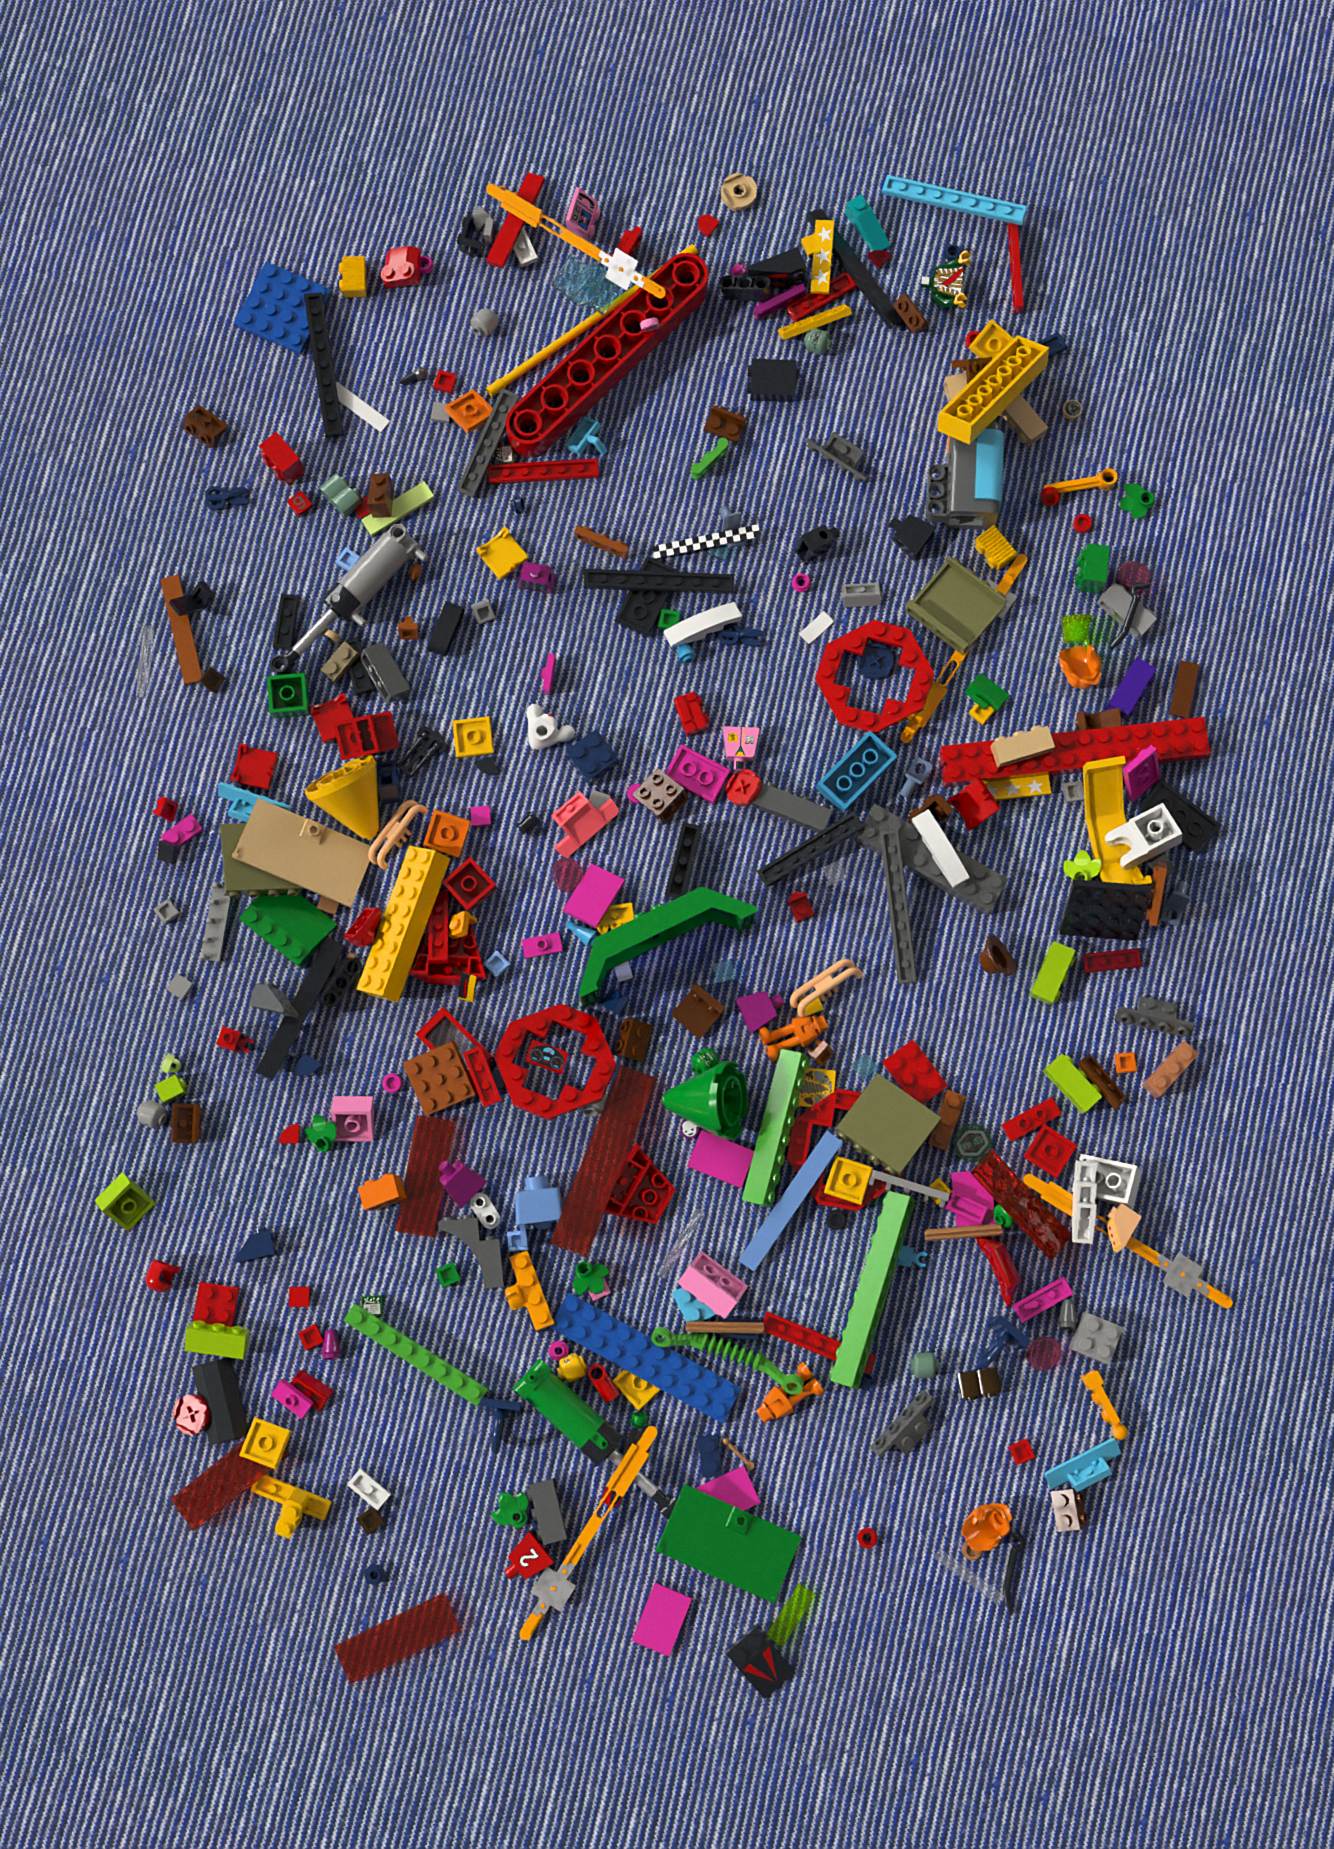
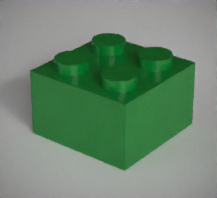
M1087 543L1086 547L1081 549L1076 566L1079 567V571L1075 576L1077 591L1100 593L1107 579L1110 546Z
M305 673L267 676L269 713L273 719L311 715L309 709L308 678Z

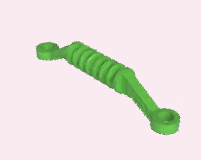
M657 1327L652 1333L651 1340L658 1347L691 1345L700 1349L699 1351L701 1352L705 1347H708V1354L714 1349L715 1357L722 1352L724 1360L730 1355V1362L738 1358V1365H740L744 1360L746 1368L752 1363L754 1371L766 1372L789 1394H799L803 1389L804 1382L800 1376L794 1374L786 1376L771 1361L765 1358L761 1351L754 1356L752 1348L746 1353V1346L738 1350V1343H736L732 1348L730 1340L726 1345H723V1338L716 1342V1335L709 1340L708 1332L672 1335L667 1328ZM658 1335L664 1336L666 1339H661ZM789 1383H795L797 1386H792Z

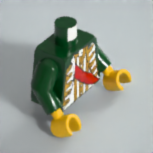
M963 251L960 257L935 267L932 277L922 276L920 287L930 288V299L943 308L957 306L964 308L966 306L963 300L968 298L964 293H961L964 271L962 263L965 265L971 264V260L967 258L971 256L968 251Z

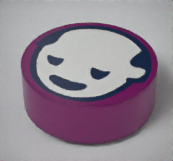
M684 1120L680 1125V1133L683 1137L691 1139L697 1136L699 1127Z

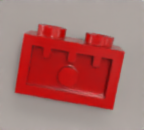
M635 226L633 231L626 230L616 248L632 257L643 239L642 228Z

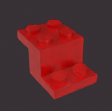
M391 711L333 723L342 761L400 748Z

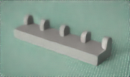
M213 883L211 900L209 901V912L206 918V929L202 940V951L199 958L206 961L221 962L232 898L224 896L225 885Z
M873 1169L868 1185H873L874 1179L887 1182L885 1190L888 1191L891 1184L904 1187V1195L907 1196L910 1190L923 1193L922 1202H927L929 1196L939 1198V1207L941 1208L944 1207L945 1201H948L950 1195L949 1193Z

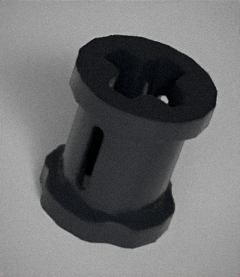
M528 811L527 816L520 823H517L516 826L522 833L529 836L530 831L537 824L539 825L541 821L532 812Z

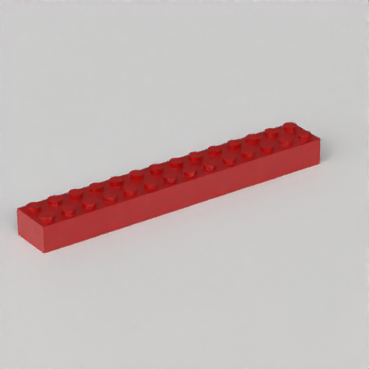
M1205 717L1051 734L1055 745L1052 752L997 768L991 750V745L995 742L994 740L941 746L939 750L940 765L943 768L941 773L944 788L966 786L978 777L983 782L1043 775L1056 776L1083 773V766L1086 762L1124 756L1127 763L1133 761L1143 749H1147L1150 745L1157 749L1159 764L1205 759L1210 754Z

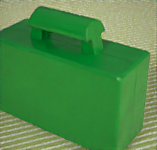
M982 673L974 679L965 691L967 695L973 698L972 701L984 710L989 705L995 709L994 715L1010 696Z

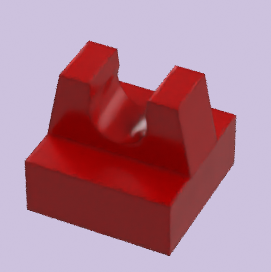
M166 797L157 799L156 803H158L156 810H153V814L173 822L179 804Z

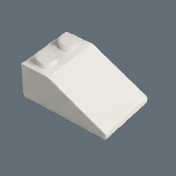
M1081 1154L1079 1160L1097 1163L1095 1199L1114 1205L1123 1203L1133 1209L1142 1170L1136 1165Z

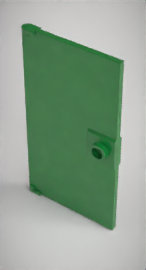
M684 1484L655 1551L774 1603L802 1537Z

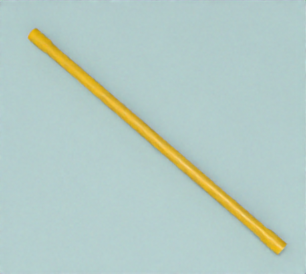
M691 244L680 253L696 255L698 250L695 245ZM660 268L648 275L647 278L652 277ZM634 285L510 373L486 387L488 394L491 397L498 394L502 388L505 389L507 385L619 308L640 287Z

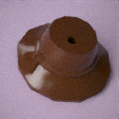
M995 935L988 936L986 947L979 955L982 968L989 975L1003 973L1007 976L1014 975L1016 965L1012 956L1000 939Z

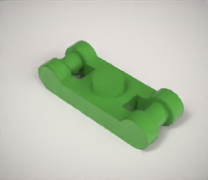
M720 438L715 449L705 453L700 463L692 465L691 477L694 480L701 479L728 452V440L726 438Z

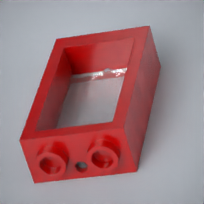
M444 1007L415 1034L430 1050L455 1040L468 1072L469 1069L463 1052L476 1047H482L488 1065L492 1064L491 1059L493 1056Z

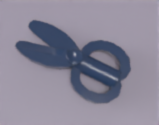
M212 486L205 492L207 498L205 504L211 510L222 509L225 507L226 502L235 506L247 505L250 503L249 499L237 496L247 494L249 490L245 487H237L225 492L222 487ZM213 491H219L222 493L210 495V493H212ZM210 502H221L219 505L210 504Z
M730 623L724 625L723 630H720L718 639L720 643L726 646H733L739 640L742 644L749 647H761L760 641L750 637H762L763 631L751 628L740 631L737 624ZM726 628H733V629H735L736 631H730V630H725V629H726ZM723 637L733 638V640H725Z

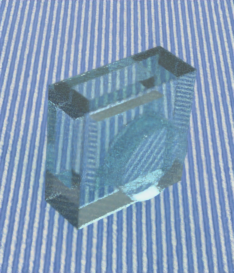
M866 1053L850 1065L862 1080L878 1069Z

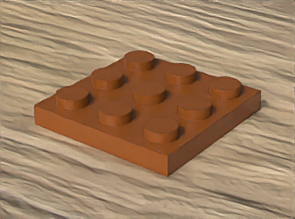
M1159 861L1158 866L1154 865L1152 879L1155 881V885L1151 884L1152 892L1149 898L1152 902L1148 903L1146 908V919L1149 920V925L1157 926L1167 872L1166 862Z
M455 1040L402 1063L425 1116L478 1094Z

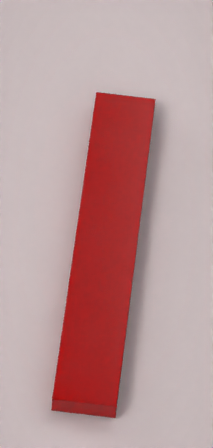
M528 172L517 195L534 205L545 182V178ZM508 212L488 254L487 264L504 269L525 221Z
M1007 222L1013 313L1021 314L1023 309L1018 225Z
M598 458L492 464L488 467L489 485L599 478Z
M766 1311L762 1321L764 1323V1332L831 1360H837L836 1352L842 1342ZM869 1354L863 1373H871L877 1356Z

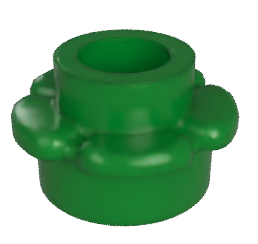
M634 1412L629 1419L635 1428L642 1429L649 1424L647 1422L648 1416L644 1413Z

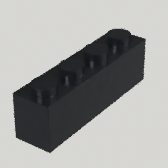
M686 822L682 823L665 892V900L673 901L686 894L701 833V826Z

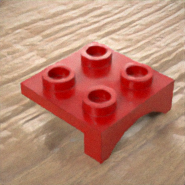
M344 693L328 702L309 706L324 744L337 739L333 723L354 718Z
M239 743L237 761L230 780L234 783L269 790L278 753L248 747L246 744Z
M980 777L947 800L961 813L968 831L975 829L1001 809Z

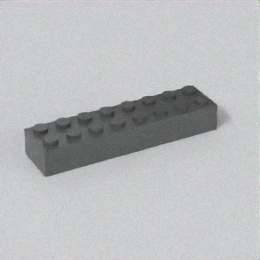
M875 803L863 822L865 829L858 832L854 839L857 843L882 856L880 831L899 829L904 869L985 915L989 914L1008 881V878L953 848L970 879L953 888L932 858V853L923 842L917 828Z

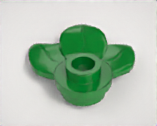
M1138 484L1124 485V490L1127 496L1119 501L1118 507L1123 511H1131L1132 518L1139 519L1146 514L1147 509L1153 506L1155 496L1152 492L1143 490ZM1142 498L1148 499V502H1143Z
M314 1115L313 1128L304 1129L305 1134L310 1142L315 1143L319 1151L328 1152L334 1146L333 1140L337 1137V1127L333 1121L327 1122L323 1116Z
M586 1261L580 1262L575 1268L576 1278L573 1281L575 1292L580 1296L587 1290L594 1294L602 1293L604 1290L602 1278L609 1274V1270L601 1264L592 1265Z
M520 1492L514 1497L509 1493H500L498 1497L500 1509L491 1514L494 1521L502 1526L523 1527L528 1520L526 1510L529 1506V1500L526 1494ZM516 1514H520V1519L518 1521H515L514 1519Z

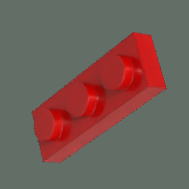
M479 1046L463 1052L483 1108L501 1102V1096L482 1047Z

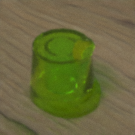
M1077 614L1061 617L1063 643L1066 645L1085 644L1087 651V647L1091 646L1089 626L1094 616Z

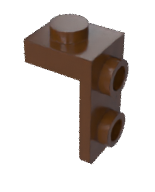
M1114 708L1093 714L1085 711L1077 712L1075 724L1079 731L1122 726L1121 711L1119 708Z

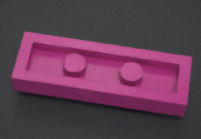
M1062 1276L1011 1306L1021 1323L1069 1297L1073 1292Z

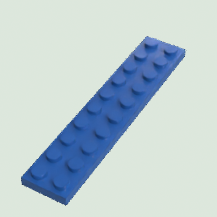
M569 1292L553 1319L555 1325L549 1327L722 1424L742 1389L668 1347H658L647 1335Z

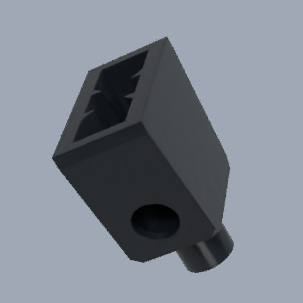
M908 515L904 522L894 517L888 525L896 531L893 542L914 561L936 529L934 525L912 515Z
M826 525L815 528L801 535L794 551L803 564L806 565L831 548L834 540L840 536L839 531L836 527L828 529Z

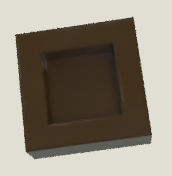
M210 666L198 681L212 693H215L226 678Z
M373 1506L356 1518L367 1535L385 1522Z

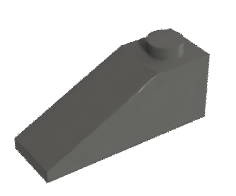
M265 982L264 985L256 983L249 1002L250 1006L263 1011L298 1018L299 1014L284 993L275 989L276 985Z

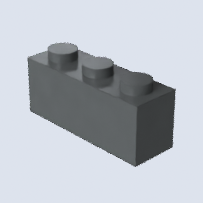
M384 642L364 648L359 658L386 705L405 698L410 690L409 682L401 674L400 667L393 660L390 649L385 646Z
M554 1478L529 1484L530 1489H527L529 1501H533L534 1509H531L534 1521H538L539 1529H536L538 1540L543 1541V1545L567 1539L568 1536Z

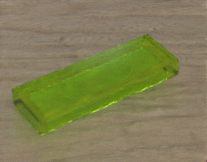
M798 1583L769 1628L766 1636L783 1647L816 1594Z

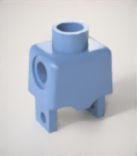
M548 1176L525 1178L526 1191L517 1192L515 1195L516 1225L520 1228L521 1246L528 1247L526 1225H533L538 1230L548 1229L549 1225L553 1222H557L559 1242H566L563 1223L566 1220L561 1191L557 1187L549 1188Z

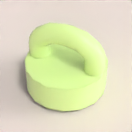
M168 1053L161 1067L162 1072H178L181 1068L180 1061L175 1059V1055Z

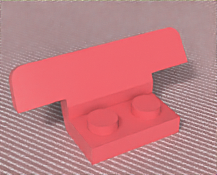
M580 791L551 815L567 834L554 848L563 857H569L618 814L619 809L614 801L610 798L596 810Z

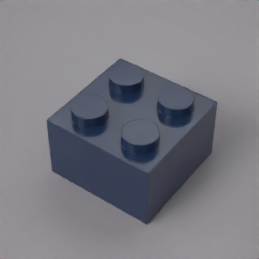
M597 729L565 751L566 757L588 786L619 764V758Z

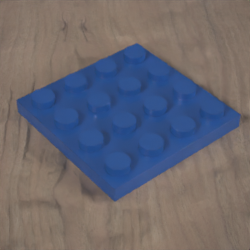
M266 261L234 325L241 330L301 355L310 338L304 294L322 292L324 307H326L333 293L332 289Z

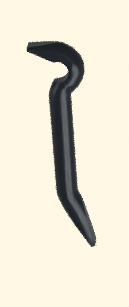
M1139 582L1131 586L1130 596L1132 600L1122 630L1110 646L1111 651L1129 633L1140 600L1139 594L1135 592L1138 589L1151 588L1150 584Z
M1009 1531L1010 1535L1019 1540V1545L1013 1546L1010 1550L1002 1590L1008 1612L1012 1615L1010 1590L1017 1556L1025 1547V1539L1020 1533Z

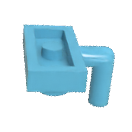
M585 416L566 442L565 447L567 450L581 455L587 445L592 443L602 455L606 454L607 449L600 439L595 437L601 424Z

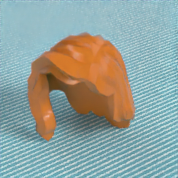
M1080 645L1059 652V665L1071 686L1087 689L1090 686L1097 685L1101 677L1102 664L1101 658L1093 646H1088L1086 650Z
M991 1503L981 1505L971 1512L963 1524L961 1532L971 1549L982 1552L997 1547L1001 1539L1010 1531L1009 1522L1012 1520V1516L1008 1506Z

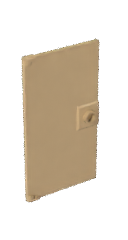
M257 798L237 847L232 854V858L351 908L370 862L368 853L371 846Z

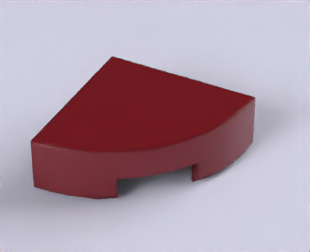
M873 250L866 255L877 269L892 257L889 252L882 250Z

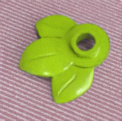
M1080 850L1074 862L1064 861L1063 867L1065 874L1071 877L1072 881L1073 879L1079 880L1081 875L1085 876V880L1091 881V878L1099 874L1102 863L1100 859L1091 861L1089 854L1085 850Z

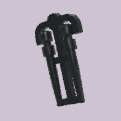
M428 727L420 728L417 734L421 737L417 738L415 744L399 761L397 767L412 778L436 754L437 750L442 755L447 749V744L441 738L440 732L432 731ZM429 734H431V739L426 743V745L422 749H420L419 746L421 747V745L424 743L423 741L427 740L429 738ZM434 741H439L433 745V748H430L428 750L427 754L425 753V751L433 744ZM416 750V751L418 752V754H417V755L410 761V763L404 768V767L402 766V764H403V763L414 753V751ZM421 756H423L424 758L410 773L409 769L417 762V760Z

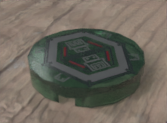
M968 1124L956 1131L952 1145L958 1158L965 1162L975 1163L988 1156L991 1151L992 1141L990 1134L985 1128L977 1124Z

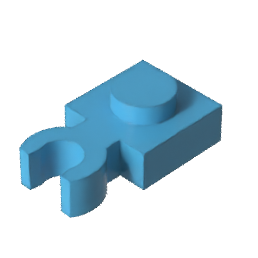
M902 1246L896 1265L911 1267L912 1262H915L917 1266L925 1267L926 1264L919 1262V1257L927 1256V1253L919 1252L914 1254L913 1247Z

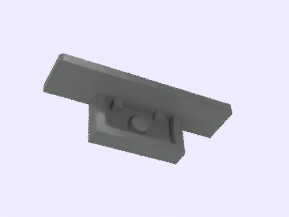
M836 432L831 434L824 447L811 438L804 440L808 443L807 447L814 452L820 451L823 453L822 457L829 462L835 461L838 463L837 467L844 472L849 470L854 474L853 477L860 482L863 480L869 481V476L855 468L865 451Z
M1139 996L1137 1000V1010L1119 1006L1115 1015V1021L1188 1038L1195 1028V1023L1176 1019L1177 1004Z
M922 1390L881 1436L874 1441L870 1449L881 1458L895 1444L906 1455L933 1426L922 1413L935 1399L925 1390Z

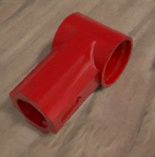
M595 1363L589 1367L588 1376L605 1403L620 1394L601 1364ZM596 1367L602 1369V1376L600 1378H594L591 1375L592 1370Z

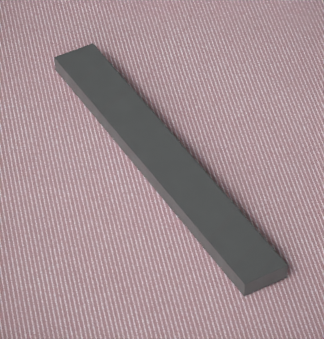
M899 829L880 831L898 984L917 982Z

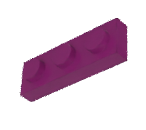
M803 283L798 286H791L786 292L778 293L766 302L758 303L754 308L753 314L756 321L785 308L786 305L804 296L806 289Z

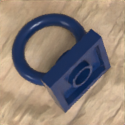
M1001 1314L991 1318L987 1325L996 1332V1339L977 1362V1368L983 1370L989 1366L1005 1346L1009 1347L1011 1345L1017 1351L1027 1347L1031 1340Z
M481 1398V1410L491 1411V1417H495L491 1452L497 1455L501 1447L504 1418H509V1413L521 1414L522 1405L521 1402Z

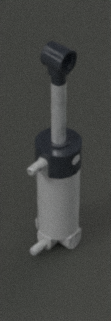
M395 524L385 532L350 570L323 595L321 600L329 610L286 655L283 653L271 659L270 668L276 675L293 674V667L296 665L294 662L336 618L341 619L346 624L354 620L361 627L365 626L367 621L359 613L409 559L412 560L415 556L423 562L427 561L428 555L420 550L421 545L410 537L402 524Z

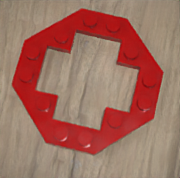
M872 620L826 644L815 681L832 709L839 725L863 732L870 730L877 735L889 726H894L906 720L907 717L924 710L935 673L910 629ZM868 639L903 648L898 665L916 670L905 703L887 698L881 715L846 706L851 688L834 684L844 653L848 652L863 656Z
M561 1003L510 1022L494 1054V1060L501 1073L513 1106L549 1121L565 1113L569 1114L582 1109L583 1106L602 1101L617 1067L597 1018ZM553 1023L586 1035L587 1038L582 1046L581 1053L597 1059L584 1090L581 1091L565 1084L558 1101L523 1088L530 1071L513 1064L527 1033L546 1039Z
M837 1089L795 1119L794 1125L791 1128L786 1159L796 1173L799 1172L807 1159L812 1124L832 1127L834 1109L849 1111L862 1093ZM824 1169L809 1192L819 1205L858 1211L884 1193L887 1182L874 1179L873 1185H867L862 1205L824 1193L826 1185H822Z

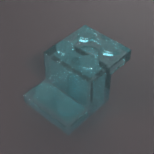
M573 254L568 256L551 286L577 306L582 307L588 304L601 315L607 312L621 288L605 277L607 271L595 261L586 265Z

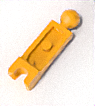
M1092 1370L1081 1376L1087 1390H1092L1093 1392L1091 1394L1093 1401L1096 1405H1100L1102 1418L1106 1423L1109 1422L1113 1426L1112 1434L1117 1440L1125 1439L1128 1435V1430L1126 1426L1119 1423L1121 1421L1101 1386L1104 1384V1381L1099 1372Z

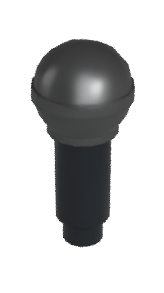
M422 366L417 367L413 373L403 377L400 382L403 385L415 379H424L427 371Z

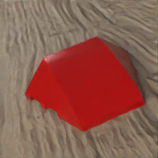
M472 924L468 926L467 935L457 939L448 937V963L429 964L427 934L420 953L417 954L416 961L410 969L409 975L428 984L458 986L460 985L461 973L476 976L475 983L486 979Z
M636 1143L621 1159L605 1186L597 1212L657 1224L676 1189L643 1152L638 1143Z
M986 1236L975 1237L981 1252H985L1001 1288L999 1291L1006 1306H1011L1021 1278L1005 1243Z

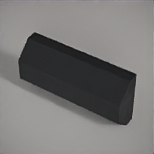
M232 1358L218 1359L192 1367L197 1393L206 1401L209 1407L210 1416L206 1426L209 1444L213 1445L248 1435L249 1428Z

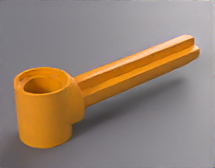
M1107 468L1097 473V476L1044 485L1043 489L1055 487L1059 494L1099 487V489L1104 491H1110L1114 488L1118 476L1115 470ZM1109 477L1112 479V482H1106L1103 478Z

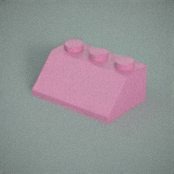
M700 1251L677 1282L685 1291L692 1293L701 1303L709 1306L715 1314L722 1316L724 1319L748 1287V1285L703 1251Z

